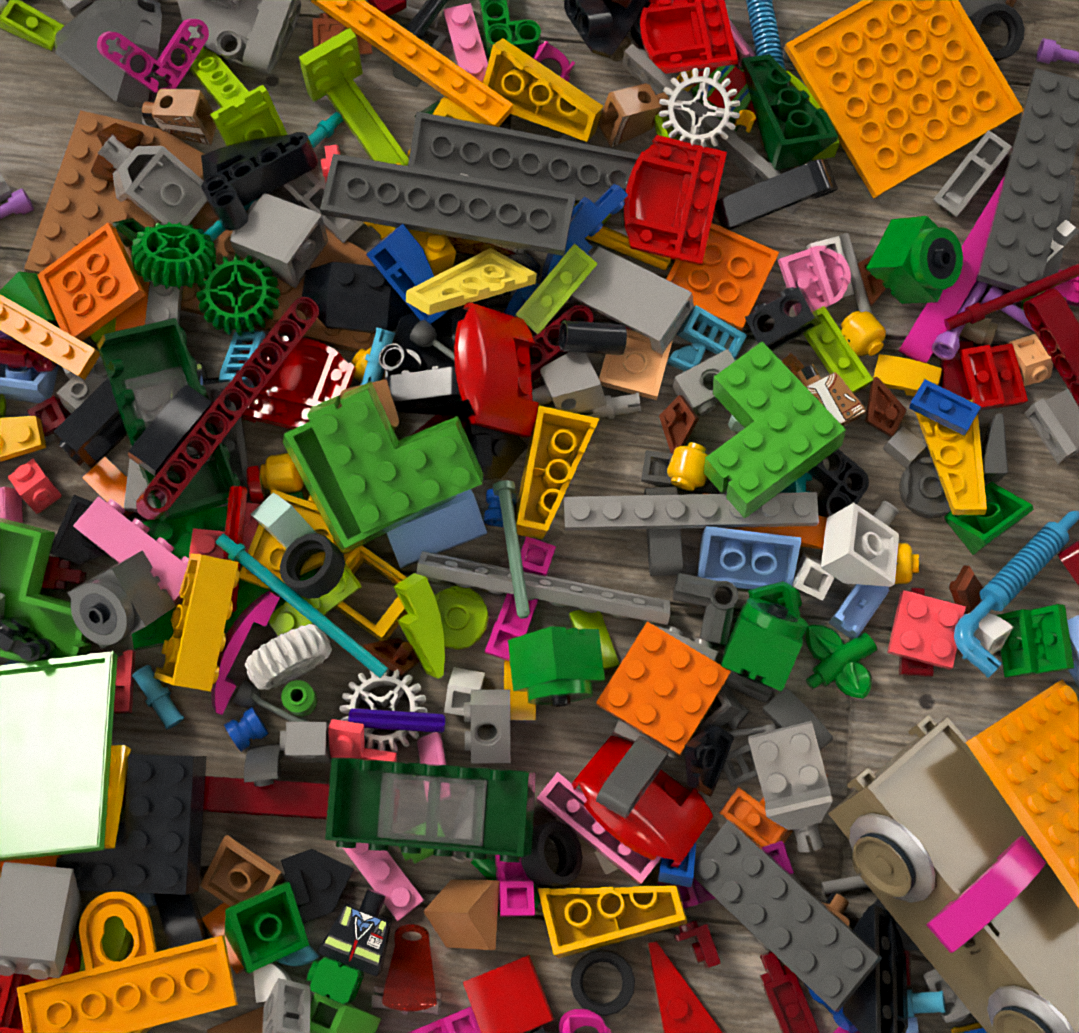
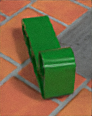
M479 0L486 51L489 57L495 44L494 42L502 38L530 57L537 52L541 44V29L535 21L519 20L510 22L507 0ZM523 38H532V40H524Z

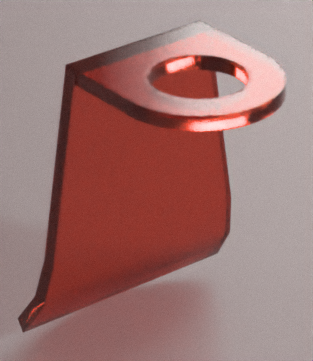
M407 924L400 926L394 934L395 948L384 987L382 1004L400 1011L426 1010L437 1004L430 934L426 928L420 925ZM406 932H417L422 937L411 941L405 939L402 935Z

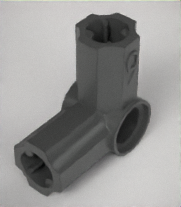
M678 573L672 600L706 607L699 639L712 644L727 646L734 607L738 600L737 588L728 581H715ZM717 588H724L729 592L730 600L726 605H721L715 600L714 593Z

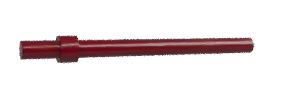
M1079 263L983 304L977 302L967 306L965 311L944 319V324L947 330L950 331L969 322L974 324L982 321L990 313L1079 277Z

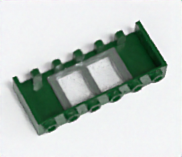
M176 318L107 333L97 343L112 386L116 404L132 446L185 384L208 399L207 391L203 385H200L197 377V363L194 357L189 355L186 347V333L182 327H179ZM205 423L206 430L209 433L218 435L217 428L213 424ZM221 442L172 506L159 517L161 523L228 504L230 487L240 486L238 476L231 470L229 464L230 455L225 444ZM186 447L187 454L191 458L199 459V453L195 448ZM139 465L143 478L148 485L155 476ZM167 471L168 479L173 483L179 484V475L174 471ZM151 495L155 508H161V502L158 497Z
M343 757L332 758L325 840L336 841V847L356 848V843H367L368 850L388 851L390 845L401 846L400 852L420 854L421 848L434 849L433 855L452 857L454 856V851L467 852L466 858L487 859V854L500 855L499 861L520 862V857L530 855L532 849L536 772Z

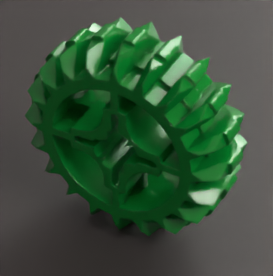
M169 221L165 225L156 223L154 228L148 226L145 227L144 232L137 233V238L133 240L131 261L137 275L143 276L144 282L152 281L154 287L165 285L166 290L170 286L177 287L180 290L181 286L186 285L192 288L193 283H202L203 279L207 278L206 271H213L212 262L216 263L214 243L211 241L210 235L203 234V229H194L193 224L185 226L181 222L171 224Z
M235 254L234 260L229 262L228 258L223 256V264L219 266L217 263L212 262L214 271H206V280L198 284L201 290L196 294L198 301H200L198 308L201 313H205L204 318L206 322H213L212 325L217 331L224 327V332L230 335L236 329L237 334L242 337L244 329L248 328L249 332L254 334V326L258 324L260 327L265 328L264 318L273 319L272 309H279V303L276 300L281 296L280 290L276 288L279 285L276 277H272L273 272L271 268H264L260 259L253 263L252 257L247 255L241 261L240 256ZM243 277L254 279L262 286L255 287L254 284H247L244 282ZM239 286H240V288H241V290H242V293H240L241 296L238 297V304H237L235 297H237L236 294L239 293ZM222 303L223 306H231L234 314L220 310L215 304ZM251 305H255L253 308H251L250 310L247 311V309H248Z

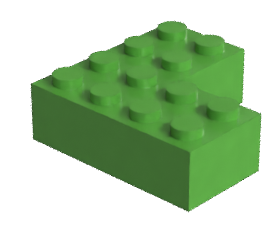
M763 341L714 376L712 394L745 429L705 457L704 474L721 493L727 491V500L745 519L840 448L843 444L846 429Z
M372 382L345 392L341 399L338 395L314 405L307 413L311 426L361 533L482 485L484 474L458 416L398 441Z
M311 423L303 424L284 434L283 444L333 539L343 554L456 497V495L361 533Z
M0 518V593L5 594L4 619L11 617L21 618L31 625L30 630L38 635L37 639L47 638L55 643L56 648L50 656L35 661L88 655L92 644L86 643L88 638L76 626L71 614V602L40 594L55 532ZM0 648V657L22 663L32 662L22 659L13 651L6 652Z

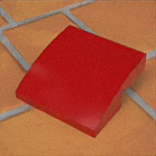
M1013 343L993 347L984 345L959 351L972 402L981 406L980 410L1021 405L1028 401Z
M530 955L463 982L481 1033H524L554 1020Z

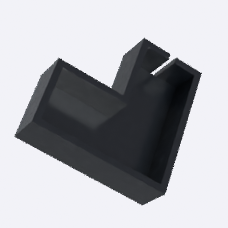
M128 754L124 820H119L115 849L104 848V850L63 854V857L56 859V867L73 869L79 890L178 895L198 892L206 756Z

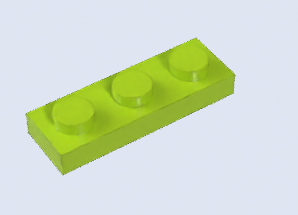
M574 244L515 315L523 319L533 331L539 334L598 263Z
M825 306L815 310L822 324L803 335L829 374L836 372L853 394L870 385L873 378L857 354L851 349Z
M345 563L342 578L337 586L328 594L311 599L301 597L320 613L326 615L361 589L362 586ZM288 602L276 609L268 621L278 636L289 632L291 629L313 624Z

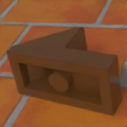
M118 123L110 125L97 134L102 146L113 134L117 140L131 150L139 146L144 136L142 131ZM98 154L91 173L94 177L114 183L113 173L116 168Z

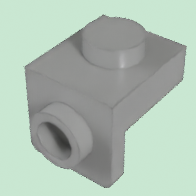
M936 969L923 974L929 992H944L946 1013L939 1012V1014L946 1023L962 1021L969 1016L971 1012Z

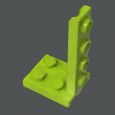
M346 29L299 56L307 93L312 101L315 102L326 95L338 113L341 114L343 120L371 160L391 164L401 163L403 166H408V157L353 80L362 75L363 70L357 37L352 29Z
M203 46L189 70L221 107L210 115L225 145L229 146L265 137L288 135L267 89L261 85L249 92L221 58ZM182 54L181 57L185 61V54Z

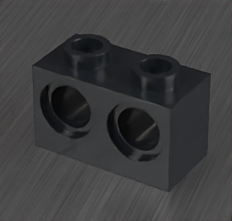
M790 287L778 294V299L769 304L765 302L757 305L751 310L752 314L745 317L758 344L763 341L771 351L778 349L822 324L806 292L800 287ZM801 303V312L795 317H790V308L794 304ZM773 318L775 322L773 329L769 332H764V323L768 319Z

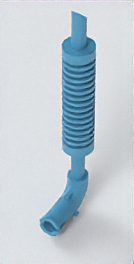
M746 0L756 56L770 54L786 71L773 1Z
M1079 511L1068 512L1058 523H1046L1011 561L980 591L982 601L970 614H964L954 628V641L956 647L963 655L962 658L969 660L987 678H990L1002 665V662L989 653L974 636V632L979 628V622L991 610L1002 611L1069 542L1070 538L1067 531L1079 520Z

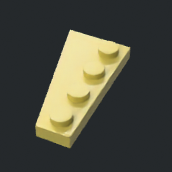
M489 248L407 290L406 302L421 312L431 315L465 305L469 302L472 303L536 284L537 273Z

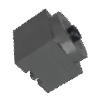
M143 550L68 592L71 598V614L76 626L85 637L99 644L101 649L115 644L124 637L146 627L176 607L167 590L160 589L157 584L161 581L158 576L153 577L151 574L152 565Z

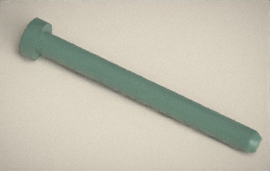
M504 480L493 484V493L499 496L516 611L519 618L524 619L528 618L530 610L511 495L516 490L513 481Z

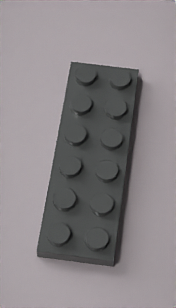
M728 820L696 859L693 877L833 1011L839 1012L882 959L874 949L733 821Z

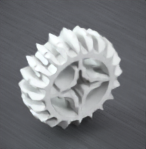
M705 67L703 76H699L698 68L692 69L693 77L688 78L686 71L681 72L684 81L679 83L673 77L671 82L676 86L674 91L667 87L663 90L671 97L669 100L660 99L659 102L661 105L668 106V111H660L659 116H669L670 119L664 122L662 127L664 129L670 126L674 127V130L668 135L670 138H674L679 133L682 135L679 139L680 141L685 142L686 138L690 139L691 145L696 144V141H701L703 148L704 146L707 147L706 140L711 139L712 145L716 147L718 146V141L715 136L720 134L726 140L728 135L723 129L728 127L734 130L736 127L728 121L730 117L737 119L740 116L737 112H731V107L740 106V101H730L729 98L737 94V90L731 89L728 92L725 90L731 81L727 78L720 84L718 82L721 77L720 71L715 73L713 79L709 78V67ZM700 83L697 96L693 100H677L679 94L686 87ZM709 85L715 87L721 93L725 102V109L708 103ZM704 93L702 99L704 106L710 110H715V112L707 111L706 115L703 114V117H699L698 124L696 125V112L691 110V108L684 107V105L692 106L693 103L701 99V94ZM675 109L686 111L691 115L692 126L690 133L685 131L677 122ZM709 116L723 118L714 130L699 135L701 124L705 118Z
M308 624L297 629H291L289 632L271 639L268 643L261 645L259 649L253 651L244 664L247 669L246 673L257 689L269 690L272 687L277 688L322 664L332 651L329 644L330 641L327 635L316 625Z
M388 669L381 678L370 671L372 678L368 680L363 673H360L358 678L362 684L359 687L354 682L348 684L350 689L354 691V694L343 693L342 698L350 702V705L340 706L342 713L349 714L350 709H358L360 701L363 700L371 707V710H377L373 703L375 702L383 707L391 703L392 706L388 707L389 710L396 711V707L400 702L399 698L405 693L409 698L410 712L428 713L427 708L417 706L426 702L425 695L414 696L421 690V686L417 683L408 687L412 682V676L408 674L401 681L398 669L394 671L392 677L389 676ZM378 686L395 687L393 691L390 690L389 693L382 697L369 693L371 689ZM348 716L342 718L341 720L348 721ZM364 728V740H367V749H374L375 744H378V750L386 751V744H390L392 752L396 753L398 752V747L395 742L401 740L403 746L407 748L410 746L406 739L408 734L415 739L419 737L417 731L398 730L390 735L379 736L372 734L375 729Z

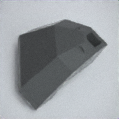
M151 0L95 1L56 33L55 54L116 102H120L127 107L142 108L143 103L148 101L150 90L103 57L97 48V41L102 33L107 31L117 32L154 59H157L162 22L160 3ZM116 38L114 40L108 39L106 41V44L109 46L108 53L116 51L124 57L131 50L128 47L127 51H123L117 47ZM135 55L130 60V67L134 72L139 73L144 69L145 61L140 55ZM152 70L151 73L148 75L150 77H153Z

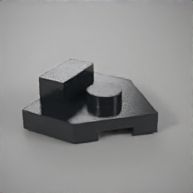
M466 418L467 438L484 474L483 480L501 479L528 445L517 435L473 425L470 419Z
M73 495L52 543L51 555L77 565H82L107 554L73 526L93 503L92 501Z
M710 724L685 745L687 786L709 797L713 795L733 743V735L721 727Z
M309 849L281 860L285 872V881L290 882L303 924L335 911L340 897L355 870L314 849Z

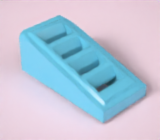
M697 305L694 306L677 333L679 337L688 342L706 345V350L714 354H719L726 350L724 347L728 337L731 336L734 339L728 350L735 360L747 337V334ZM695 321H699L700 323L695 331L692 327ZM706 326H709L711 329L706 337L703 333ZM717 332H723L718 343L714 342Z
M263 331L254 332V334L244 332L242 337L237 332H234L220 371V383L231 381L236 371L244 364L238 363V361L247 360L265 338ZM242 341H253V343L242 344ZM241 350H250L249 354H240ZM242 377L246 386L254 388L251 379Z

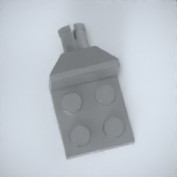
M112 134L104 146L97 152L116 168L113 173L116 199L123 202L129 198L161 225H165L169 221L171 224L181 222L182 225L188 226L207 202V198L201 188L204 181L163 146H137L131 150Z
M812 721L748 736L765 800L767 818L787 830L794 831L798 852H810L806 836L810 837L813 850L822 848L824 842L821 839L818 823L822 822L833 800Z

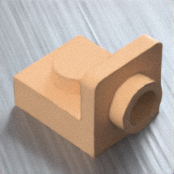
M1036 333L1009 342V344L1013 343L1018 365L1022 370L1021 376L1024 386L1040 383L1051 377L1053 362Z

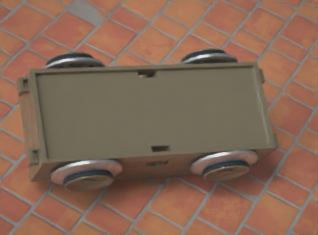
M927 715L908 731L910 735L916 733L918 738L905 746L874 774L867 767L847 783V786L849 788L855 787L856 790L828 815L849 839L856 866L862 874L860 877L987 1033H1079V908L966 744L973 737L963 736L948 717L936 724ZM1023 835L1046 862L1045 866L1029 885L993 920L956 951L950 953L926 924L949 902L956 900L998 860L997 857L1018 837Z

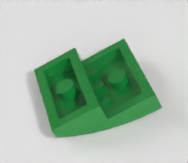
M1056 604L1033 610L1021 609L996 615L1013 626L1001 649L1005 678L1074 669L1065 605Z

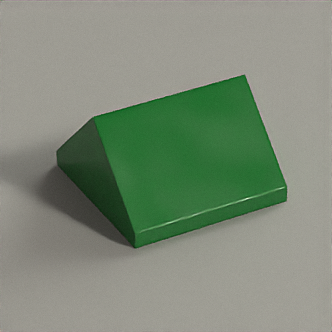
M19 271L0 290L2 296L60 328L36 273Z
M991 482L985 486L987 505L985 515H953L952 512H949L944 518L972 555H975L1034 510L1033 505Z
M285 882L233 905L225 911V936L248 974L309 945L290 882Z

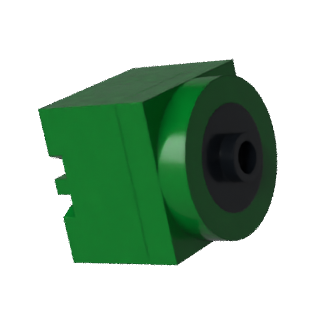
M928 216L891 219L866 269L876 279H881L883 281L882 285L885 288H891V294L901 304L938 302L943 290L951 287L960 276L963 266L962 247L959 239L951 230L938 227Z
M749 598L746 604H743L727 642L721 666L738 674L746 670L749 673L748 678L755 680L757 675L762 676L761 682L763 684L783 691L802 647L803 635L808 624L803 618L783 605Z
M550 626L508 640L513 691L527 692L529 704H551V707L569 706L571 702L592 697V684L605 681L599 629L585 628L578 630V628H570L566 630V627Z

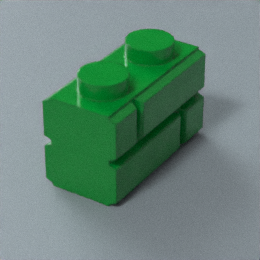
M324 957L322 960H318V962H313L306 980L311 982L309 986L310 991L324 997L330 996V999L339 1003L348 1004L355 1000L365 974L364 971L329 957Z

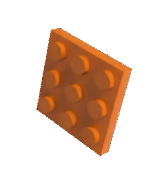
M711 222L702 265L675 260L666 280L692 292L694 306H699L742 331L746 324L745 317L750 315L779 252Z
M106 223L37 274L60 329L80 341L88 338L146 295L119 234L110 223Z
M647 621L598 698L596 705L668 750L681 756L685 745L696 732L729 678L731 671Z

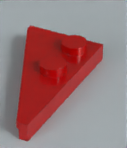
M657 941L647 943L663 1033H722Z

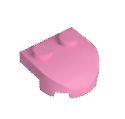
M814 246L778 260L786 287H800L806 292L815 310L822 306H825V308L838 302L846 292L851 280L850 268L844 256L827 248V246ZM801 303L793 305L796 316L801 312Z

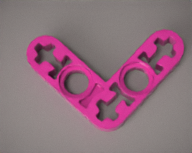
M189 18L184 20L158 60L147 54L122 34L107 31L99 36L97 48L103 57L147 89L157 94L160 89L177 88L209 37V30L207 25L199 19ZM198 26L199 38L193 37L188 45L193 46L192 50L188 46L179 43L180 39L187 41L191 36L190 31H188L189 27ZM116 38L117 47L123 51H127L128 47H130L131 50L124 57L116 51L108 53L109 46L106 44V41ZM177 48L182 49L185 54V61L179 66L174 65L171 61V53ZM135 55H140L145 61V67L139 73L134 72L130 67V60ZM151 70L157 76H167L165 78V81L168 83L166 88H157L159 82L153 77L148 76Z

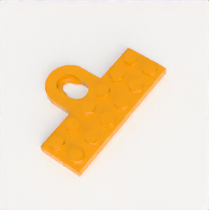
M117 891L107 892L96 897L87 905L82 913L79 923V935L85 964L84 971L17 987L24 1033H130L238 1005L225 936L222 935L157 952L148 909L136 896ZM113 916L120 917L123 920L124 927L132 934L134 939V947L131 954L126 959L117 962L105 955L102 946L105 923Z

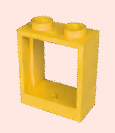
M362 545L344 555L345 563L353 574L364 561L395 584L407 578ZM398 596L376 625L344 602L335 607V609L380 641L388 640L399 625L397 620L407 614Z

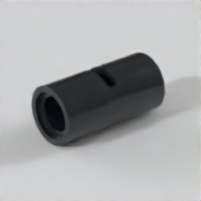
M563 320L559 329V348L561 351L622 355L627 343L626 327L623 324Z

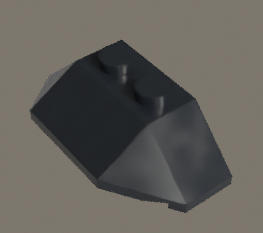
M330 262L308 269L305 272L302 297L314 300L319 308L317 318L326 328L376 333L377 327L393 332L397 329L401 317L413 313L376 266Z
M876 905L867 908L853 931L874 949L882 959L845 1003L843 1014L860 1033H906L908 1028V1003L904 947L901 936L896 928L897 921L889 911Z

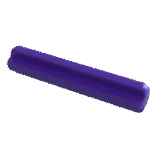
M352 708L349 711L348 722L364 724V728L442 733L445 730L446 717L443 714Z

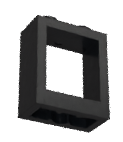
M109 378L54 431L61 439L58 445L79 466L85 463L92 469L127 435Z

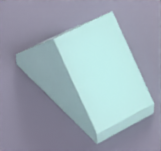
M274 492L250 514L286 550L297 538L306 534L316 533L291 504Z

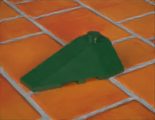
M770 54L742 58L741 64L764 148L774 170L802 166L837 141L838 135L828 114L822 108L816 109L809 101L810 96L805 90L799 91L790 82L791 76Z

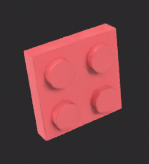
M903 590L900 592L887 653L949 670L952 669L957 651L954 641V628L959 619L964 615L966 606Z

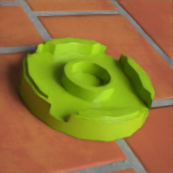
M453 586L436 593L435 599L441 615L445 648L459 650L469 648L480 641L487 630L489 621L487 606L482 597L470 588Z

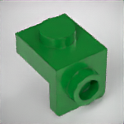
M781 581L748 590L749 598L778 603L800 616L801 596L798 590L790 584Z

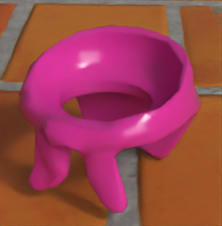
M548 41L541 43L532 58L539 63L546 58L556 60L561 67L560 77L569 82V74L575 62L572 61L569 65L567 57L556 47L548 44Z
M588 1009L570 1010L561 1017L559 1022L560 1033H574L576 1029L582 1026H592L599 1033H611V1029L606 1026L604 1020L598 1014Z

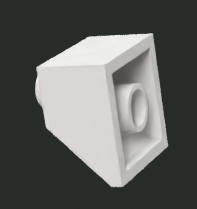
M852 503L829 516L826 520L821 568L846 584L891 587L895 585L899 533L857 504Z

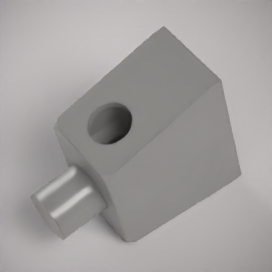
M568 352L541 367L540 374L544 385L532 390L533 401L539 402V406L552 402L554 409L571 413H578L607 405L601 382L586 353Z

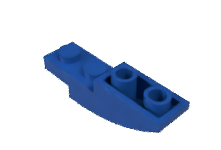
M613 184L595 203L583 197L573 208L565 254L576 244L590 256L588 252L593 247L585 238L588 235L590 237L594 236L603 227L602 221L609 214H616L625 205L623 200L628 194L620 186ZM547 254L541 283L564 256Z

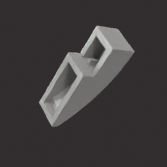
M988 130L938 192L933 201L957 218L1009 155L1012 146Z
M310 171L279 187L294 204L321 214L320 207L326 183L322 179L319 181ZM322 215L325 228L342 243L348 240L364 224L362 221Z

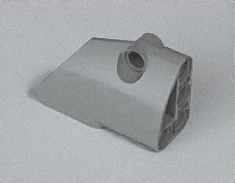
M177 0L182 21L189 18L199 19L207 25L209 37L204 45L205 48L222 56L229 63H239L266 74H270L280 60L292 36L301 11L300 0ZM198 26L188 28V31L191 33L190 39L193 37L199 38ZM229 41H237L238 45L234 51H224L225 45Z

